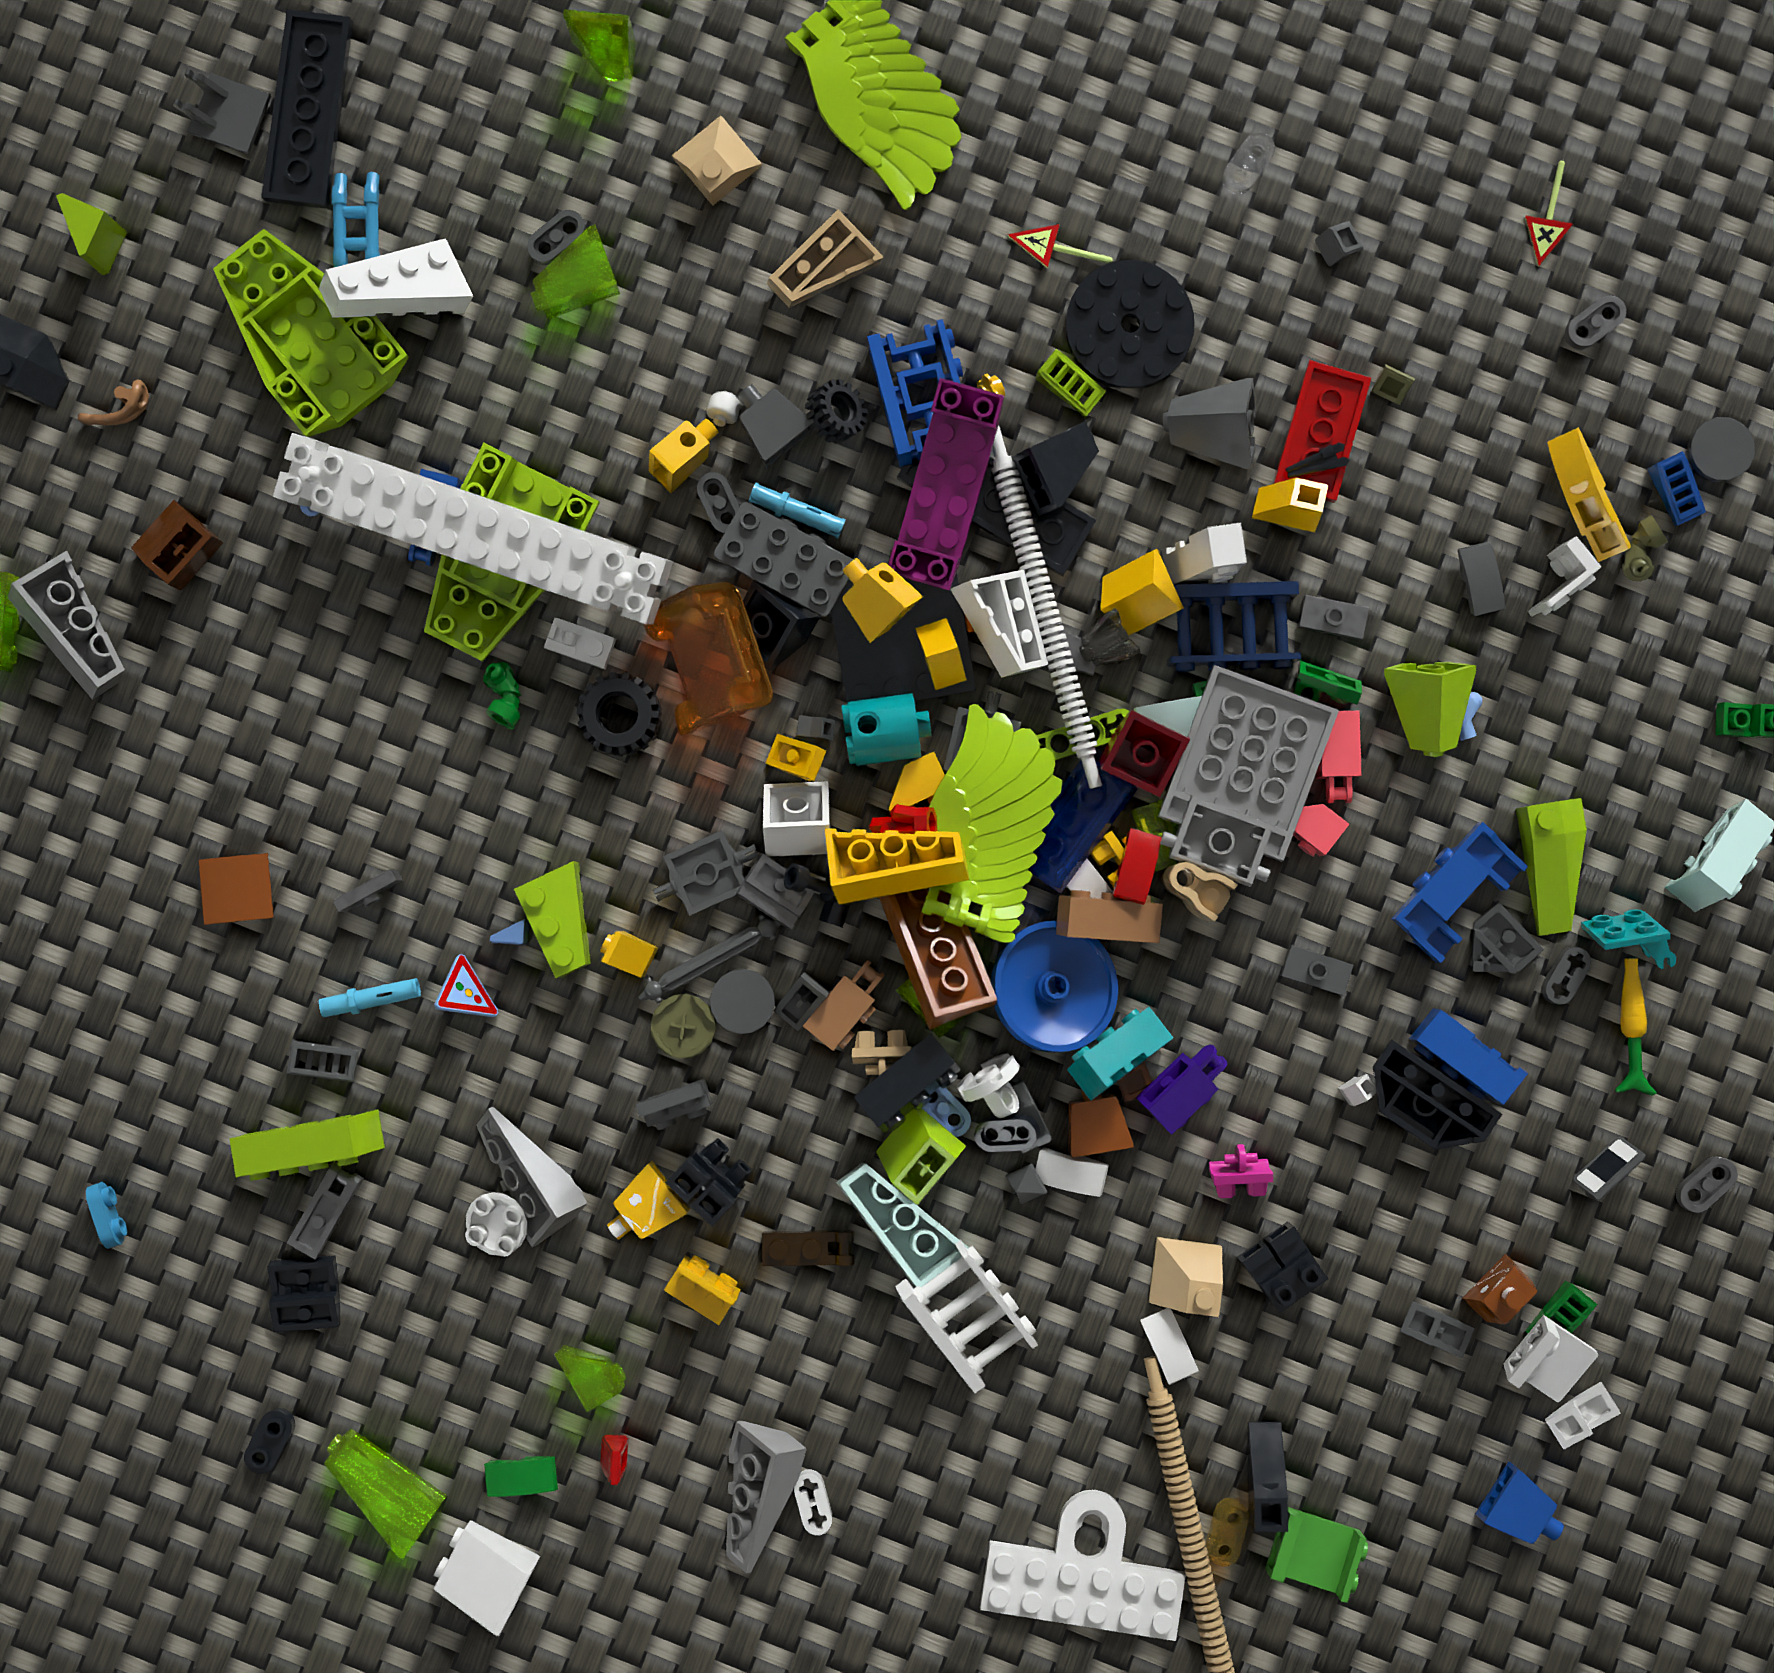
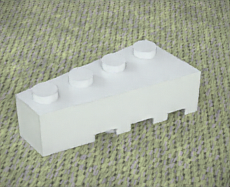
M446 238L328 269L325 271L319 286V290L332 317L375 316L376 313H392V316L405 315L406 312H424V315L438 314L439 311H452L453 314H464L473 298Z

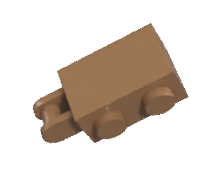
M868 960L852 980L844 975L803 1025L804 1028L832 1051L837 1046L844 1049L855 1035L851 1031L858 1020L864 1024L876 1010L871 1005L875 999L869 994L885 974L882 971L880 974L869 966L871 962ZM860 976L871 983L866 991L855 983Z

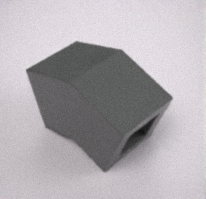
M799 715L796 736L817 740H833L835 720Z

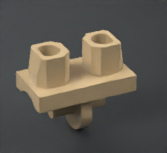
M905 1030L887 1031L888 1047H875L874 1032L858 1031L855 1048H852L853 1064H879L866 1065V1075L880 1076L892 1066L885 1065V1063H895L911 1050V1046H907Z

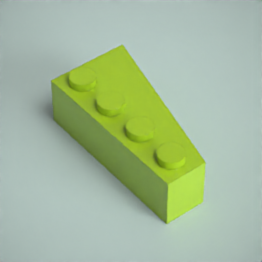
M378 1109L353 1116L350 1114L320 1122H307L291 1127H280L229 1138L236 1177L249 1175L250 1181L270 1177V1171L278 1170L279 1176L298 1173L299 1167L308 1165L309 1171L329 1167L328 1162L337 1160L338 1166L358 1162L357 1156L385 1148Z

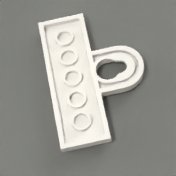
M1085 1490L1073 1495L1063 1506L1059 1518L1055 1550L990 1540L980 1610L1176 1641L1186 1574L1180 1570L1121 1561L1126 1532V1521L1121 1507L1113 1497L1105 1492ZM1094 1514L1102 1521L1101 1529L1105 1534V1545L1099 1553L1086 1556L1075 1548V1533L1082 1526L1084 1518Z

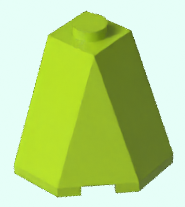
M1434 662V665H1419L1416 669V663H1401L1384 668V676L1410 749L1421 750L1425 756L1438 757L1443 756L1445 751L1457 747L1476 674V665Z

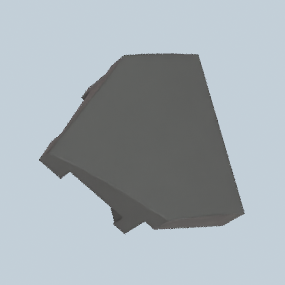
M1496 901L1473 922L1472 971L1474 972L1497 971L1516 974V971H1520L1544 950L1499 901Z

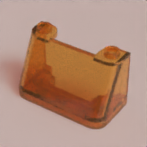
M719 582L690 586L660 602L654 624H644L646 633L655 641H668L687 697V701L676 706L674 713L680 735L697 732L770 704L773 698L772 687L742 597L733 584L730 582Z

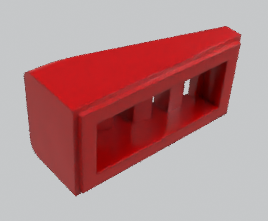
M604 1435L602 1437L600 1464L611 1485H618L627 1469L629 1438L625 1435Z

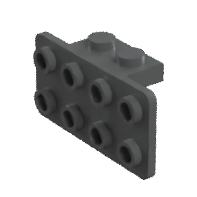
M748 502L740 505L714 551V556L718 561L821 617H827L832 611L849 580L842 570L853 561L852 558L826 545L827 543L822 538L814 534L807 535L798 530V527L791 521L784 518L780 520Z

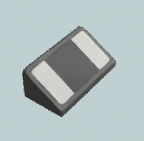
M1616 1137L1573 1177V1182L1587 1197L1601 1200L1645 1159L1646 1155L1624 1138Z

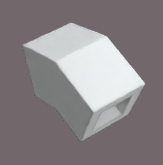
M1367 1074L1358 1078L1353 1077L1338 1088L1351 1106L1368 1101L1376 1093L1375 1085Z

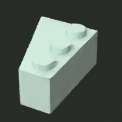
M1747 799L1728 808L1703 839L1706 844L1697 858L1689 856L1685 861L1684 865L1688 867L1687 871L1682 877L1670 880L1665 888L1694 912L1724 898H1733L1742 887L1740 881L1743 876L1756 866L1757 860L1755 857L1771 842L1772 836L1770 834L1774 829V821Z

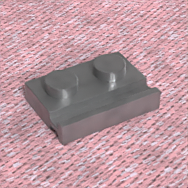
M760 854L744 879L742 886L737 890L736 895L787 929H792L815 891L805 888L804 891L799 893L785 888L784 875L787 869L766 855Z

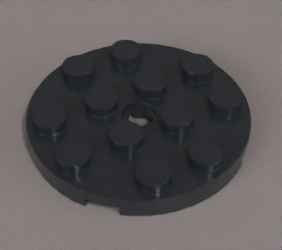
M1139 260L1112 262L1090 273L1075 290L1066 314L1067 344L1080 368L1097 382L1116 389L1147 388L1169 377L1184 360L1193 340L1194 312L1186 291L1177 279L1166 270ZM1127 317L1136 318L1139 326L1138 330L1132 333L1124 331L1121 327L1122 319Z

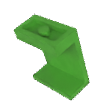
M1288 1507V1532H1276L1265 1570L1271 1579L1284 1583L1285 1577L1303 1582L1334 1592L1340 1601L1347 1603L1350 1593L1354 1594L1357 1589L1358 1574L1356 1572L1359 1562H1364L1367 1556L1368 1543L1366 1542V1537L1359 1529Z

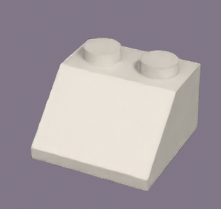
M828 781L764 784L763 832L766 856L827 854L825 829H830Z

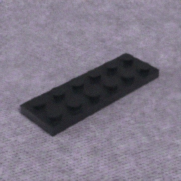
M286 10L261 198L265 202L328 209L353 28L351 17Z
M990 457L972 524L1014 548L1013 542L1016 540H1012L1010 534L1016 531L1009 532L1008 526L1013 523L1006 522V517L1010 515H1004L1003 510L1007 507H1002L1001 501L1005 499H1000L999 493L1002 491L997 490L996 485L999 483H995L994 477L996 475L992 473V468H994L993 461L995 459ZM913 458L912 464L903 466L897 475V479L912 488L920 459ZM1021 478L1022 484L1019 486H1023L1025 492L1022 494H1025L1027 498L1022 503L1027 502L1029 508L1025 511H1030L1031 517L1027 519H1033L1034 525L1030 527H1035L1036 533L1033 535H1037L1039 540L1033 544L1039 543L1041 549L1036 552H1042L1043 557L1038 560H1044L1045 567L1063 577L1097 519L1066 501L1062 506L1039 516Z

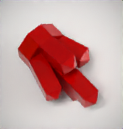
M896 804L890 811L891 817L872 818L869 824V829L872 833H885V830H898L899 834H915L916 831L937 832V815L933 807L917 808Z

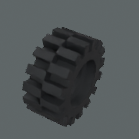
M832 379L820 386L808 396L807 400L809 402L805 404V409L810 410L806 414L807 420H813V423L810 424L812 430L817 427L819 431L816 435L820 438L826 435L825 441L830 443L834 440V444L844 442L864 428L863 425L867 422L864 416L868 414L867 409L862 408V405L865 404L864 399L859 400L857 397L860 392L857 389L851 391L852 384L849 382L843 384L841 379L837 381ZM831 403L839 410L842 420L834 413Z

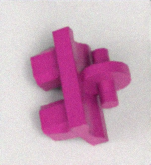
M1236 1144L1235 1154H1225L1224 1161L1209 1162V1173L1219 1198H1232L1235 1196V1184H1246L1248 1195L1253 1197L1265 1196L1268 1182H1273V1171L1270 1170L1268 1159H1258L1257 1153H1246L1243 1144Z

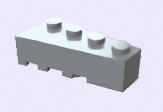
M65 551L11 583L8 599L93 700L118 684L125 669L107 632H104L98 620L99 615L84 591L85 587L71 564L72 560L68 551Z

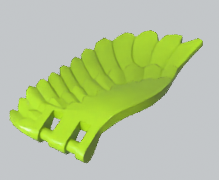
M829 0L825 3L826 7L821 12L815 11L801 23L802 28L796 33L790 32L784 37V40L792 52L803 58L817 107L829 129L883 180L902 210H909L914 202L915 192L927 195L932 191L936 180L933 172L942 173L949 170L952 166L953 154L951 148L956 147L962 138L959 126L953 120L960 109L954 98L940 92L941 80L932 73L924 72L926 67L925 61L909 54L912 45L907 40L898 39L901 30L894 24L888 23L890 14L885 9H881L882 0ZM833 18L841 21L835 27L829 23ZM809 38L816 41L810 48L804 43Z
M977 704L969 706L962 744L929 807L935 809L937 815V832H959L965 850L969 880L930 887L921 913L929 916L933 913L944 917L943 921L960 927L964 924L975 928L974 932L985 935L995 941L1011 943L1015 939V934L1012 931L1020 925V921L1017 918L1023 914L1025 909L1022 901L1025 900L1027 891L1022 887L1032 877V873L1028 868L1035 864L1038 858L1033 851L1043 843L1046 834L1042 829L1050 823L1055 815L1050 805L1061 793L1062 780L1053 775L1055 768L1053 752L1047 748H1040L1038 737L1031 729L1021 728L1014 732L1013 725L1005 714L996 712L992 718H988L985 711ZM939 890L951 894L948 904L936 901ZM970 902L982 906L979 916L968 912Z

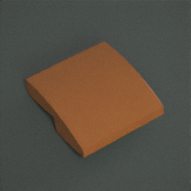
M268 853L198 860L204 925L274 918Z

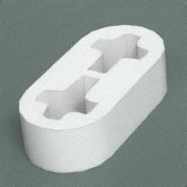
M812 1469L800 1472L799 1479L794 1487L802 1523L805 1530L810 1534L822 1535L830 1529L832 1524V1510L824 1480L817 1471ZM809 1478L811 1483L818 1484L814 1487L815 1498H809L807 1489L801 1490L800 1487L804 1485V1479ZM817 1505L819 1514L826 1515L821 1526H817L815 1521H809L813 1515L812 1506Z

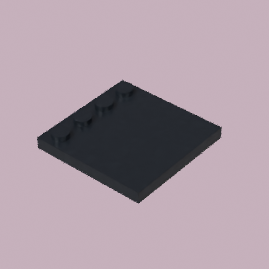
M957 572L951 588L959 585ZM902 577L922 595V598L888 632L870 643L843 602V596L854 585L848 580L831 611L847 705L851 701L913 693L914 701L976 690L964 613L951 589L946 590ZM947 618L959 649L966 681L935 691L915 628Z

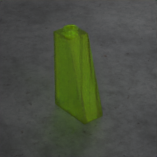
M352 1428L343 1436L338 1433L326 1449L331 1454L324 1464L395 1554L403 1560L447 1495Z

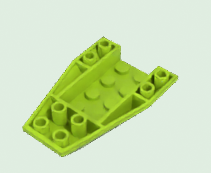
M265 229L261 230L213 268L266 388L306 437L343 426L392 387L409 358L376 315L332 317L319 290L324 273Z
M484 442L460 488L582 531H586L600 504V501L531 469L515 460L512 456ZM441 555L424 632L483 662L545 589Z

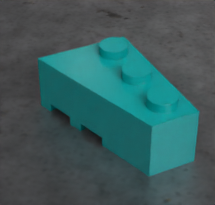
M1150 1007L1141 1013L1134 1009L1121 1020L1124 1024L1116 1031L1110 1027L1096 1038L1099 1042L1091 1049L1086 1045L1071 1057L1074 1063L1067 1071L1090 1101L1173 1039V1036Z

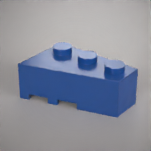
M1433 1008L1409 1038L1416 1044L1414 1050L1428 1061L1434 1058L1442 1065L1439 1070L1453 1081L1459 1078L1467 1085L1466 1090L1479 1099L1504 1105L1528 1073L1520 1067L1518 1069L1512 1067L1500 1057L1502 1054L1496 1049L1492 1048L1491 1050L1478 1040L1474 1033L1441 1009Z

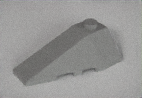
M736 1421L729 1449V1463H734L733 1482H728V1494L733 1495L732 1513L727 1516L726 1556L742 1571L751 1573L799 1479L807 1448L787 1432L745 1421Z

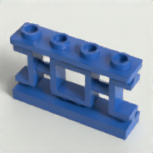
M943 319L937 320L935 326H930V324L924 325L925 341L897 348L893 333L886 334V338L882 339L880 333L867 336L868 351L899 467L912 464L913 458H918V460L921 458L923 451L922 443L926 440L933 415L931 411L933 401L912 406L906 384L935 377L937 383H939L940 378L960 383L959 378L963 377L959 357L953 358L951 348H955L951 328L945 329ZM934 339L939 341L947 374L943 373L941 362L923 365L921 356L936 352ZM885 351H889L892 363L909 359L911 366L909 370L896 373L898 386L895 387L892 382ZM902 409H905L907 421L924 418L927 426L925 429L912 432L914 445L909 446L900 412Z

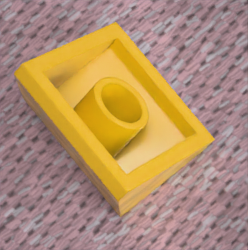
M1154 549L1102 577L1101 611L1128 635H1132L1184 609L1158 549Z

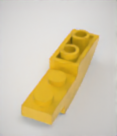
M1579 427L1549 440L1547 443L1562 491L1582 536L1586 535L1597 561L1600 562L1629 550L1631 547L1629 540L1604 490L1606 484Z

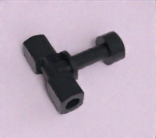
M798 864L790 865L784 875L785 888L799 893L804 891L805 888L819 892L821 899L825 901L819 920L843 928L850 906L838 903L831 887L830 876L825 880L810 876L809 869Z

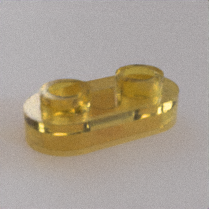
M1225 1498L1221 1500L1213 1514L1206 1548L1211 1561L1218 1566L1226 1567L1234 1564L1241 1553L1249 1522V1514L1244 1504L1238 1499ZM1236 1513L1238 1514V1519L1233 1523L1228 1522V1515ZM1223 1545L1230 1547L1229 1552L1225 1555L1219 1554V1548Z

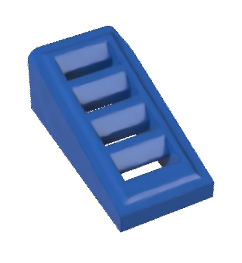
M1683 451L1647 469L1675 527L1706 512L1689 462ZM1673 467L1676 473L1667 477L1665 471ZM1679 479L1681 485L1671 489L1670 483ZM1685 490L1687 496L1676 501L1674 495ZM1691 502L1693 508L1680 514L1679 507Z

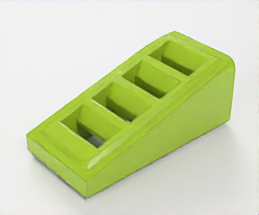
M1058 349L1053 351L1039 369L1035 378L1085 418L1106 393L1100 385ZM1056 365H1059L1061 370L1052 378L1049 374ZM1068 372L1072 377L1063 387L1059 383ZM1079 381L1082 383V386L1073 396L1069 391ZM1089 388L1093 393L1082 404L1079 399Z

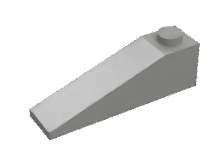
M491 1107L485 1112L476 1124L490 1160L500 1167L503 1178L500 1181L503 1192L509 1190L511 1197L516 1200L525 1213L527 1219L526 1239L531 1247H534L572 1221L586 1206L587 1201L582 1190L576 1186L571 1176L499 1111Z

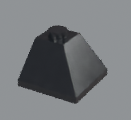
M754 580L729 624L726 633L765 669L773 671L807 642L821 616Z

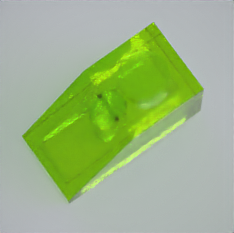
M567 1345L560 1347L554 1354L586 1412L621 1393L625 1387L623 1381L626 1380V1376L621 1366L617 1362L613 1364L608 1356Z

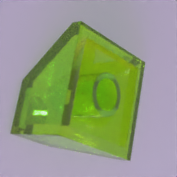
M564 9L563 17L573 44L599 75L615 82L633 79L636 39L629 15Z

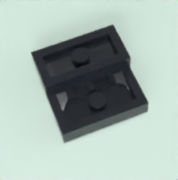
M336 1255L322 1256L317 1259L310 1257L269 1262L267 1269L272 1294L269 1308L273 1332L340 1326V1294Z

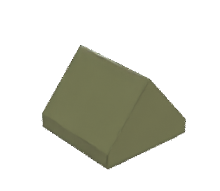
M1384 365L1378 374L1371 392L1400 405L1415 378L1388 365Z

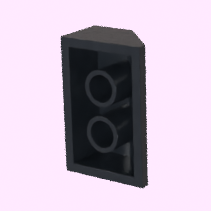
M930 1033L855 1095L854 1098L884 1133L887 1130L894 1131L905 1122L906 1118L904 1116L914 1108L919 1110L931 1100L932 1097L930 1095L939 1087L943 1089L952 1084L957 1078L956 1073L961 1069L945 1048Z

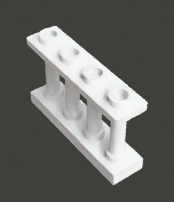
M959 1240L955 1245L963 1257L922 1287L918 1285L913 1288L907 1279H904L895 1287L908 1309L972 1391L977 1393L985 1387L979 1375L984 1371L983 1367L1023 1337L1031 1348L1034 1349L1038 1344L1032 1335L1037 1331L1025 1315L1019 1318L1015 1313L1019 1307L1008 1292L1004 1295L1000 1293L998 1288L1002 1285L992 1270L989 1269L984 1272L980 1265L984 1261L973 1246L967 1249L962 1241ZM969 1268H972L980 1279L979 1282L941 1310L935 1309L931 1311L928 1308L927 1304L930 1302V1297ZM989 1291L998 1304L959 1333L953 1332L949 1335L945 1329L948 1326L947 1321ZM1004 1315H1007L1015 1327L975 1357L970 1355L967 1358L963 1353V1350L966 1349L965 1344Z

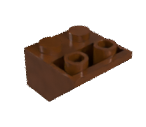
M173 500L134 543L131 549L164 582L181 591L224 542L176 500Z

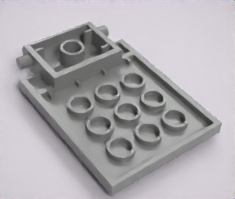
M1214 665L1187 735L1190 741L1175 768L1158 814L1159 818L1179 825L1175 835L1164 831L1161 837L1160 844L1170 847L1169 858L1194 864L1204 871L1221 874L1232 881L1251 887L1254 878L1266 882L1270 870L1259 866L1262 856L1280 862L1284 861L1339 710Z

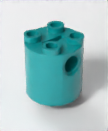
M913 693L848 702V705H841L845 733L852 732V736L846 737L850 764L856 763V766L920 758L919 738L932 736L928 711L916 712ZM866 730H872V731H874V732H872V733H870V734H864V733H863V732L866 731Z

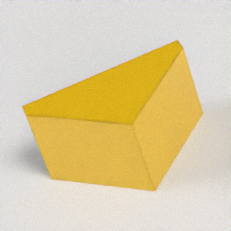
M947 618L915 628L935 691L966 681L959 649Z

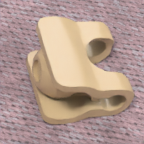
M1188 862L1170 865L1162 875L1164 888L1181 899L1192 914L1206 922H1215L1217 920V915L1220 914L1230 898V890H1235L1238 885L1226 876L1218 873H1207ZM1179 871L1187 878L1184 886L1177 882L1176 877Z

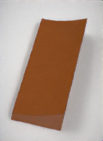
M929 888L879 897L929 1030L996 1004V995L969 927L964 924L960 927L943 921L944 917L933 913L931 916L921 913ZM939 890L936 901L948 904L951 894Z

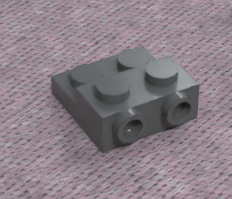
M702 1079L643 1099L635 1105L639 1117L644 1116L647 1127L656 1124L657 1130L676 1124V1117L687 1114L688 1119H692L706 1114V1107L711 1106L713 1102L706 1081Z

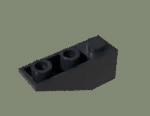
M1248 1422V1522L1254 1532H1288V1493L1281 1422Z

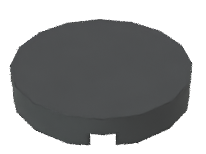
M1716 417L1705 421L1692 432L1688 441L1687 452L1689 451V462L1700 477L1711 482L1735 479L1750 467L1755 456V443L1751 432L1741 422L1730 417Z
M748 969L732 970L721 976L713 986L710 996L711 1012L717 1023L726 1030L738 1034L752 1033L763 1027L771 1018L775 1006L774 990L769 981L758 972Z

